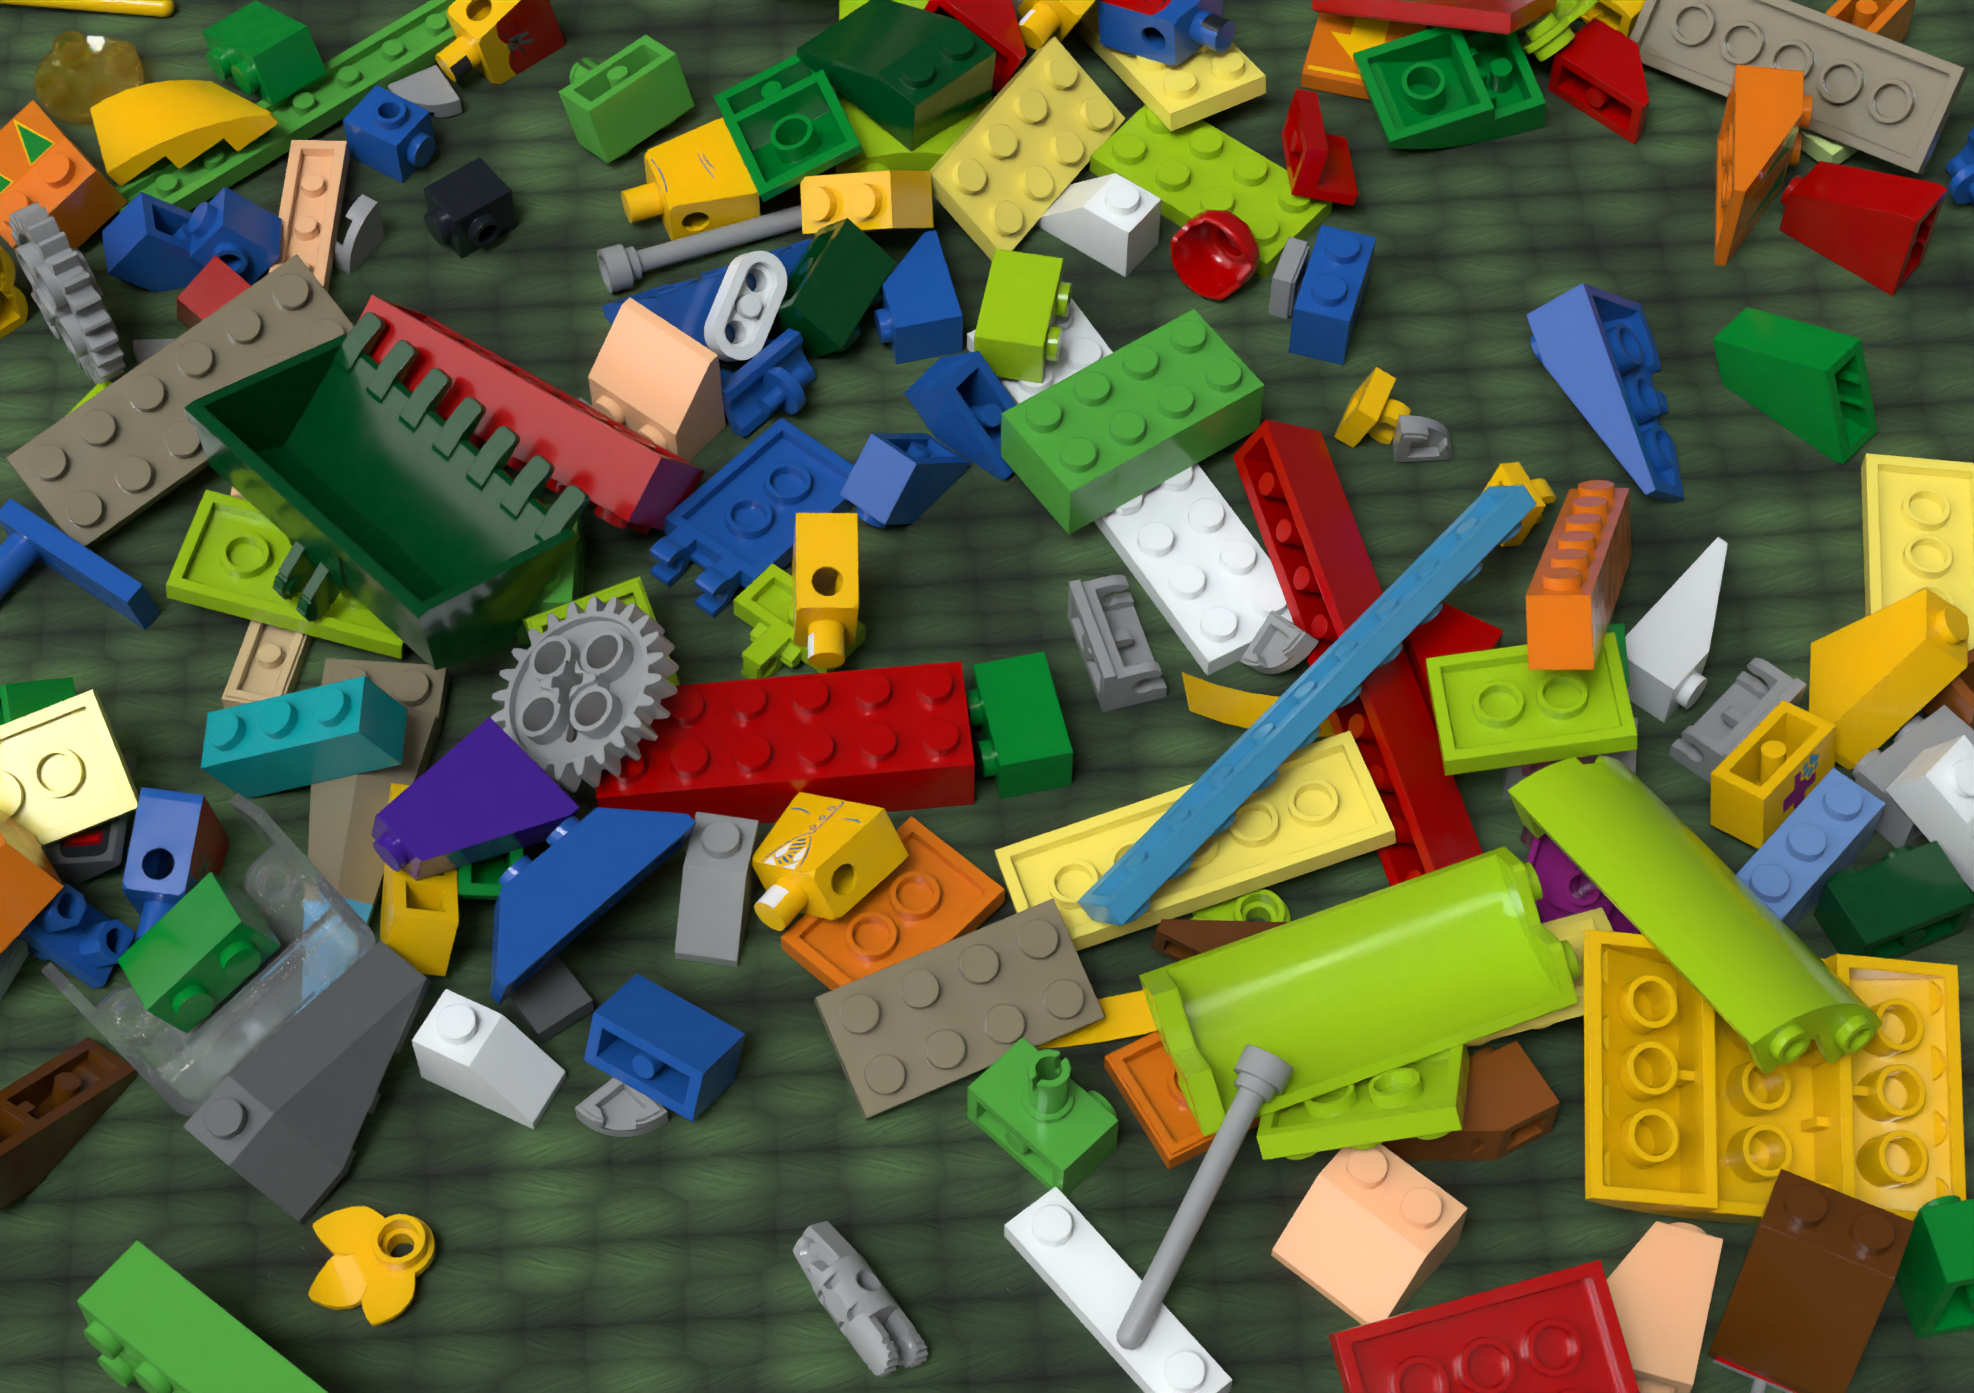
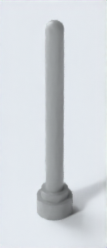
M801 205L638 251L633 246L624 248L621 244L597 250V260L605 287L609 293L632 288L634 281L642 279L643 272L802 228Z
M1245 1046L1234 1068V1072L1238 1074L1234 1086L1239 1090L1117 1330V1342L1122 1348L1134 1350L1142 1344L1262 1102L1270 1103L1274 1094L1281 1095L1294 1069L1279 1057L1255 1046Z

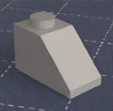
M696 812L694 819L696 825L690 836L683 865L675 959L738 968L758 881V876L752 867V856L761 845L759 820Z

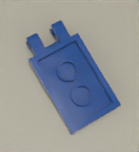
M781 417L665 517V533L667 536L658 540L650 549V555L660 561L650 570V574L665 585L671 586L680 579L692 560L705 569L695 580V586L704 592L695 600V605L711 617H716L728 606L740 585L747 588L772 563L783 569L792 561L796 513H846L854 506L853 503L840 495L854 465Z

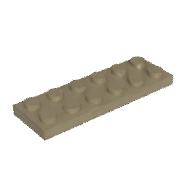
M1645 0L1629 38L1638 43L1643 64L1728 97L1736 65L1804 71V94L1812 95L1813 97L1812 114L1808 130L1923 175L1969 73V70L1790 0Z
M296 254L6 457V459L58 528L90 550L209 465L197 429L188 421L184 407L200 397L336 337L348 335L354 326L298 254Z

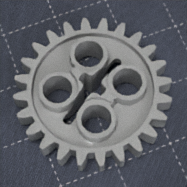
M38 202L9 214L11 220L8 223L13 230L11 235L18 245L15 248L17 259L32 286L33 292L31 296L39 306L44 320L53 335L58 340L63 338L68 352L75 357L79 368H83L89 380L92 379L96 385L98 383L100 385L125 373L124 368H126V365L122 360L124 354L117 344L119 335L116 326L102 303L101 296L103 292L96 283L95 277L82 253L76 247L71 249L64 231L60 232L53 216L50 217L44 206L41 207Z
M593 596L589 600L586 610H583L574 601L570 602L566 619L564 620L559 619L552 612L547 615L548 630L541 634L531 628L528 631V635L532 645L528 650L513 648L511 651L514 658L519 661L516 668L500 671L499 675L509 683L508 688L492 694V699L503 707L502 710L491 716L492 720L558 786L562 785L571 793L577 791L581 779L593 788L598 787L601 779V770L607 769L616 777L621 775L620 759L626 754L638 761L641 758L640 750L637 746L640 739L656 741L658 738L656 732L650 727L653 719H664L670 716V712L660 705L661 699L677 693V688L665 679L679 670V665L668 657L675 647L674 644L663 636L665 629L637 605L631 603L627 606L617 597H612L606 605L599 598Z

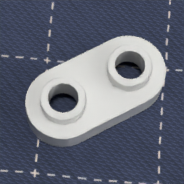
M754 251L739 255L730 263L704 326L706 344L711 351L718 355L720 360L726 362L747 360L756 356L763 348L787 289L786 270L782 262L775 255L766 251ZM748 273L755 277L756 288L754 291H751L747 286L746 277ZM727 324H730L735 331V339L732 343L728 341L725 335Z

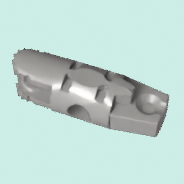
M828 1221L809 1225L801 1238L796 1242L793 1253L811 1283L813 1293L864 1363L867 1364L873 1375L881 1378L891 1375L893 1371H896V1365L904 1366L906 1369L922 1365V1362L927 1361L926 1356L929 1354L924 1340L917 1333L913 1324L864 1257Z

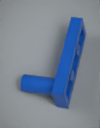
M10 498L0 509V524L8 534V538L0 545V601L38 559L144 630L160 613V610L143 584Z

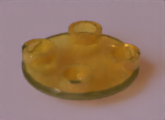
M68 31L55 38L53 50L42 59L37 67L34 76V91L41 106L52 116L71 123H93L90 108L110 96L143 85L144 72L136 48L132 43L105 36H83L79 32Z

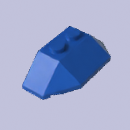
M597 807L581 821L575 815H572L562 822L546 840L550 847L534 861L525 855L510 866L498 881L503 887L500 890L494 908L490 989L492 999L498 1005L504 1002L514 991L660 865L686 845L696 822L685 813Z

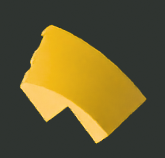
M170 80L144 84L110 96L90 108L106 173L120 187L164 156L178 169H181L222 139H225L238 152L278 124L277 118L270 111L212 81Z

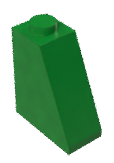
M1750 307L1745 308L1713 338L1722 385L1831 460L1844 464L1878 432L1861 338Z

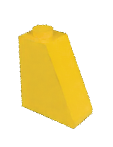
M1925 588L1811 643L1809 712L1836 725L1835 762L1847 770L1854 769L1867 753L1883 745L1968 667V616L1959 608L1951 605L1928 588Z

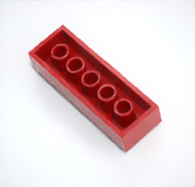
M371 295L360 317L361 319L365 313L372 312L376 313L386 323L384 331L369 354L379 364L399 340L409 341L418 349L419 355L402 382L412 392L433 368L443 370L452 378L450 388L435 411L447 421L466 397L476 398L485 406L486 412L469 439L471 443L481 447L482 444L485 445L500 426L510 427L520 436V442L506 465L521 472L533 456H544L555 467L552 476L545 485L548 489L561 495L569 485L579 486L589 495L588 504L596 507L593 513L618 528L626 530L629 527L644 535H648L651 528L665 531V517L693 494L705 471L423 312Z
M962 661L676 685L677 693L661 699L660 705L670 712L669 718L653 719L650 725L658 735L656 741L641 738L637 743L641 758L636 761L627 754L620 759L621 775L618 777L614 776L607 769L601 770L600 783L596 787L597 805L600 808L685 813L693 820L695 819L696 812L759 820V824L777 822L799 792L881 807L886 812L974 805L975 764Z

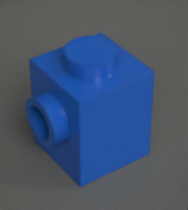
M378 85L343 119L350 157L403 184L419 167L425 166L430 161L436 150L430 111Z
M224 187L209 203L202 202L199 204L190 217L188 223V231L191 232L189 258L206 266L216 255L240 277L252 285L280 258L282 219L229 188Z

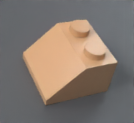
M629 297L621 305L588 376L592 408L683 459L690 461L726 427L719 357L716 353Z
M1382 1144L1366 1150L1346 1147L1342 1148L1319 1173L1273 1247L1271 1256L1360 1324L1364 1325L1396 1316L1459 1243L1468 1208Z

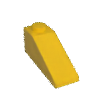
M391 783L388 804L410 785ZM384 862L380 941L424 975L445 976L459 923L457 868L415 881L404 868L397 872Z

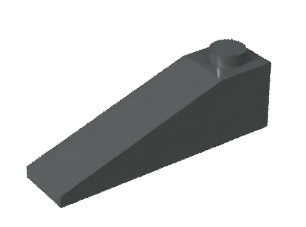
M382 941L378 942L227 1074L183 1127L230 1168L304 1225L347 1174L356 1154L352 1147L367 1113L371 1115L374 1113L381 1094L377 1091L392 1056L400 1053L431 981Z

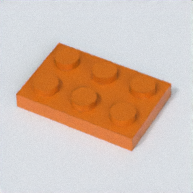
M911 816L896 830L909 856L842 917L829 920L805 914L781 936V948L832 991L975 931L1005 902V889Z

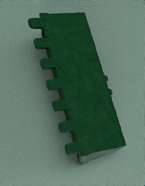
M365 313L348 335L336 337L200 397L184 407L188 421L197 429L209 466L288 537L290 544L293 546L279 568V573L275 576L272 588L284 600H292L298 594L303 593L298 598L296 610L308 622H315L317 619H321L330 610V605L334 604L340 592L348 591L435 670L506 650L522 625V619L527 617L561 560L568 556L580 537L572 528L588 504L589 495L579 486L569 485L550 509L542 504L537 498L555 470L554 465L544 456L535 455L514 480L503 468L519 444L520 436L510 427L500 426L481 450L478 449L469 439L486 412L485 406L476 398L466 397L447 421L435 411L450 388L452 378L443 370L433 368L413 392L407 388L402 382L417 359L419 351L409 341L399 340L380 364L369 354L386 327L385 321L376 313Z

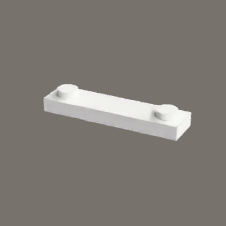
M1056 1186L1004 1225V1236L1144 1393H1228L1231 1391L1232 1379L1163 1303L1142 1344L1138 1348L1127 1350L1118 1344L1116 1338L1117 1330L1142 1280Z

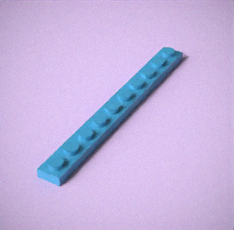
M1489 486L1077 901L1090 919L1122 926L1144 914L1151 905L1152 900L1150 897L1167 880L1181 875L1191 866L1195 858L1193 853L1209 837L1223 832L1234 822L1237 817L1235 810L1251 794L1262 791L1277 778L1279 774L1278 767L1293 751L1306 747L1316 739L1321 731L1319 725L1335 709L1344 707L1359 695L1362 690L1360 683L1375 668L1389 663L1400 653L1403 647L1401 642L1415 627L1429 622L1441 611L1443 607L1441 601L1456 586L1468 582L1480 572L1483 567L1481 560L1495 546L1507 542L1522 528L1521 520L1537 505L1525 486Z

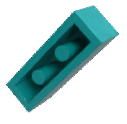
M366 676L208 712L201 769L244 799L401 765L407 708Z

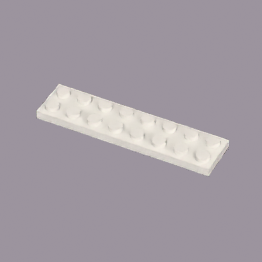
M1072 298L1067 318L1057 316L1055 326L1062 327L1059 357L1057 362L1047 361L1043 382L1035 383L997 377L1016 405L1113 353ZM976 330L967 333V349L970 352H974V335ZM1198 464L1189 467L1094 521L1207 676L1241 659L1272 610L1294 624L1270 558Z

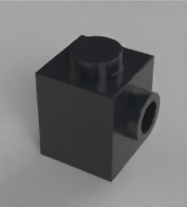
M480 157L424 188L428 213L424 214V221L430 234L438 243L446 242L461 259L480 248L491 245L499 237L517 228L511 189Z

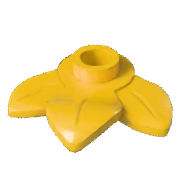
M366 1206L349 1207L323 1216L313 1223V1229L319 1240L334 1256L327 1261L315 1278L308 1296L312 1302L333 1310L352 1309L362 1304L366 1319L373 1327L395 1319L412 1302L415 1294L416 1277L422 1274L434 1259L436 1245L431 1229L419 1218L406 1214H396L384 1218L378 1212ZM406 1243L414 1246L413 1251L403 1257L391 1256L392 1250L397 1245Z

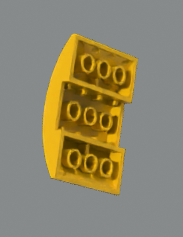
M1586 930L1584 932L1585 1200L1650 1214L1757 1225L1781 1169L1911 1221L1915 1219L1919 1209L1933 1199L1955 1195L1960 1197L1961 1201L1966 1200L1958 965L1847 954H1835L1825 959L1820 958L1879 1017L1882 1026L1875 1031L1873 1038L1864 1048L1853 1054H1845L1834 1063H1828L1819 1053L1815 1039H1812L1806 1051L1798 1059L1789 1064H1780L1770 1073L1764 1074L1754 1064L1748 1046L1741 1036L1644 935Z

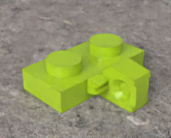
M772 563L734 599V615L754 628L750 633V641L753 643L742 652L743 670L741 674L748 679L769 678L779 672L783 663L792 669L801 660L819 673L833 672L836 668L821 669L811 666L808 663V647H800L794 644L792 576ZM858 620L855 644L845 647V659L865 641L866 626Z

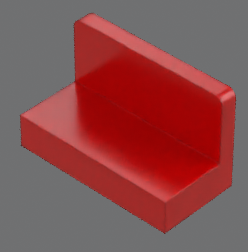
M1296 88L1281 132L1291 195L1355 205L1358 191L1347 139L1342 136L1325 133L1317 92Z

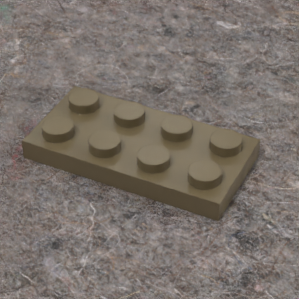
M1054 898L824 993L814 999L864 1120L989 1068L1022 1037L1036 1048L1105 1017Z

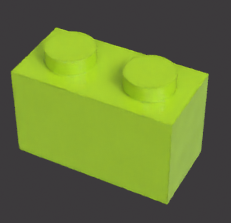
M995 248L974 335V352L979 351L997 377L1042 383L1047 361H1058L1062 340V327L1055 326L1057 316L1067 318L1072 294V283L1063 282V258Z

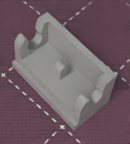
M1110 575L1081 582L1080 579L1068 582L1067 618L1102 712L1164 698L1167 694V686L1164 679L1160 676L1162 675L1159 663L1155 662L1134 608L1131 592L1115 593L1111 596L1103 597L1108 593L1120 592L1129 588L1127 579L1123 575Z
M1754 658L1747 665V668L1754 675L1761 677L1767 685L1763 684L1757 677L1743 671L1736 678L1735 683L1693 726L1689 725L1681 733L1682 738H1678L1671 745L1668 755L1711 785V772L1782 700L1799 707L1807 685L1805 682L1797 677L1795 679L1791 678L1764 659Z

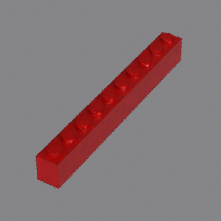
M1266 419L1233 455V459L1292 620L1296 626L1319 641L1306 657L1309 666H1311L1383 592L1321 431ZM1402 647L1400 653L1393 660L1381 667L1375 668L1360 683L1362 690L1353 701L1344 707L1335 709L1328 716L1335 735L1351 731L1394 826L1396 843L1377 849L1390 886L1483 854L1453 775L1445 776L1438 735L1405 649Z

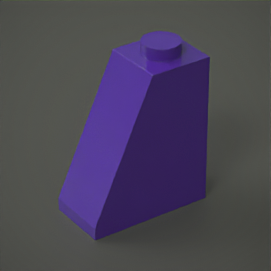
M488 717L375 816L371 836L375 839L373 842L375 851L390 868L397 872L404 868L417 881L546 841L549 835L562 822L572 815H577L579 806L491 717Z

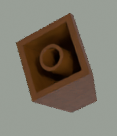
M1781 1169L1747 1248L1707 1356L1713 1359L1719 1356L1797 1393H1846L1893 1285L1915 1222Z

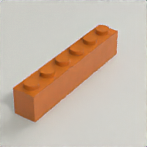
M1590 480L1579 483L1578 489H1569L1526 593L1529 670H1594L1632 557L1629 488H1614V483L1611 481Z

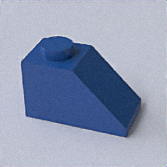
M140 192L102 231L107 273L124 282L132 283L155 293L186 288L205 267L189 258L191 232L188 231V223L192 212Z
M936 230L928 231L920 237L883 283V308L874 310L879 341L881 344L890 343L896 364L962 352L963 315Z
M979 351L941 357L904 394L937 440L999 480L1007 479L1014 471L1001 457L1002 413L1016 405Z
M871 433L840 495L857 506L855 513H858L859 518L875 527L885 529L888 525L913 524L966 473L970 462L927 433Z

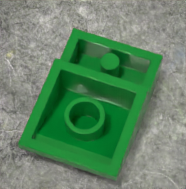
M1436 26L1353 53V60L1390 148L1436 149L1463 146L1503 138L1545 126L1546 101L1515 31L1508 35Z
M796 54L714 96L724 117V122L763 202L800 184L804 177L816 176L864 151L824 70L815 72L800 60Z

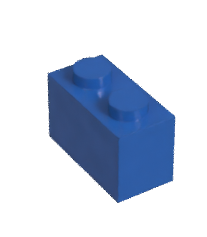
M1321 225L1293 309L1289 353L1344 365L1370 283L1377 237Z
M636 974L593 1012L584 1061L693 1122L734 1082L745 1033L645 977Z

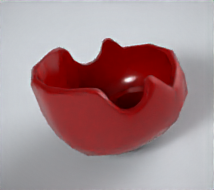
M1207 209L1204 212H1200L1188 220L1173 235L1170 242L1171 263L1181 281L1198 296L1212 300H1223L1238 290L1254 275L1260 264L1258 259L1261 254L1258 240L1248 224L1229 210Z

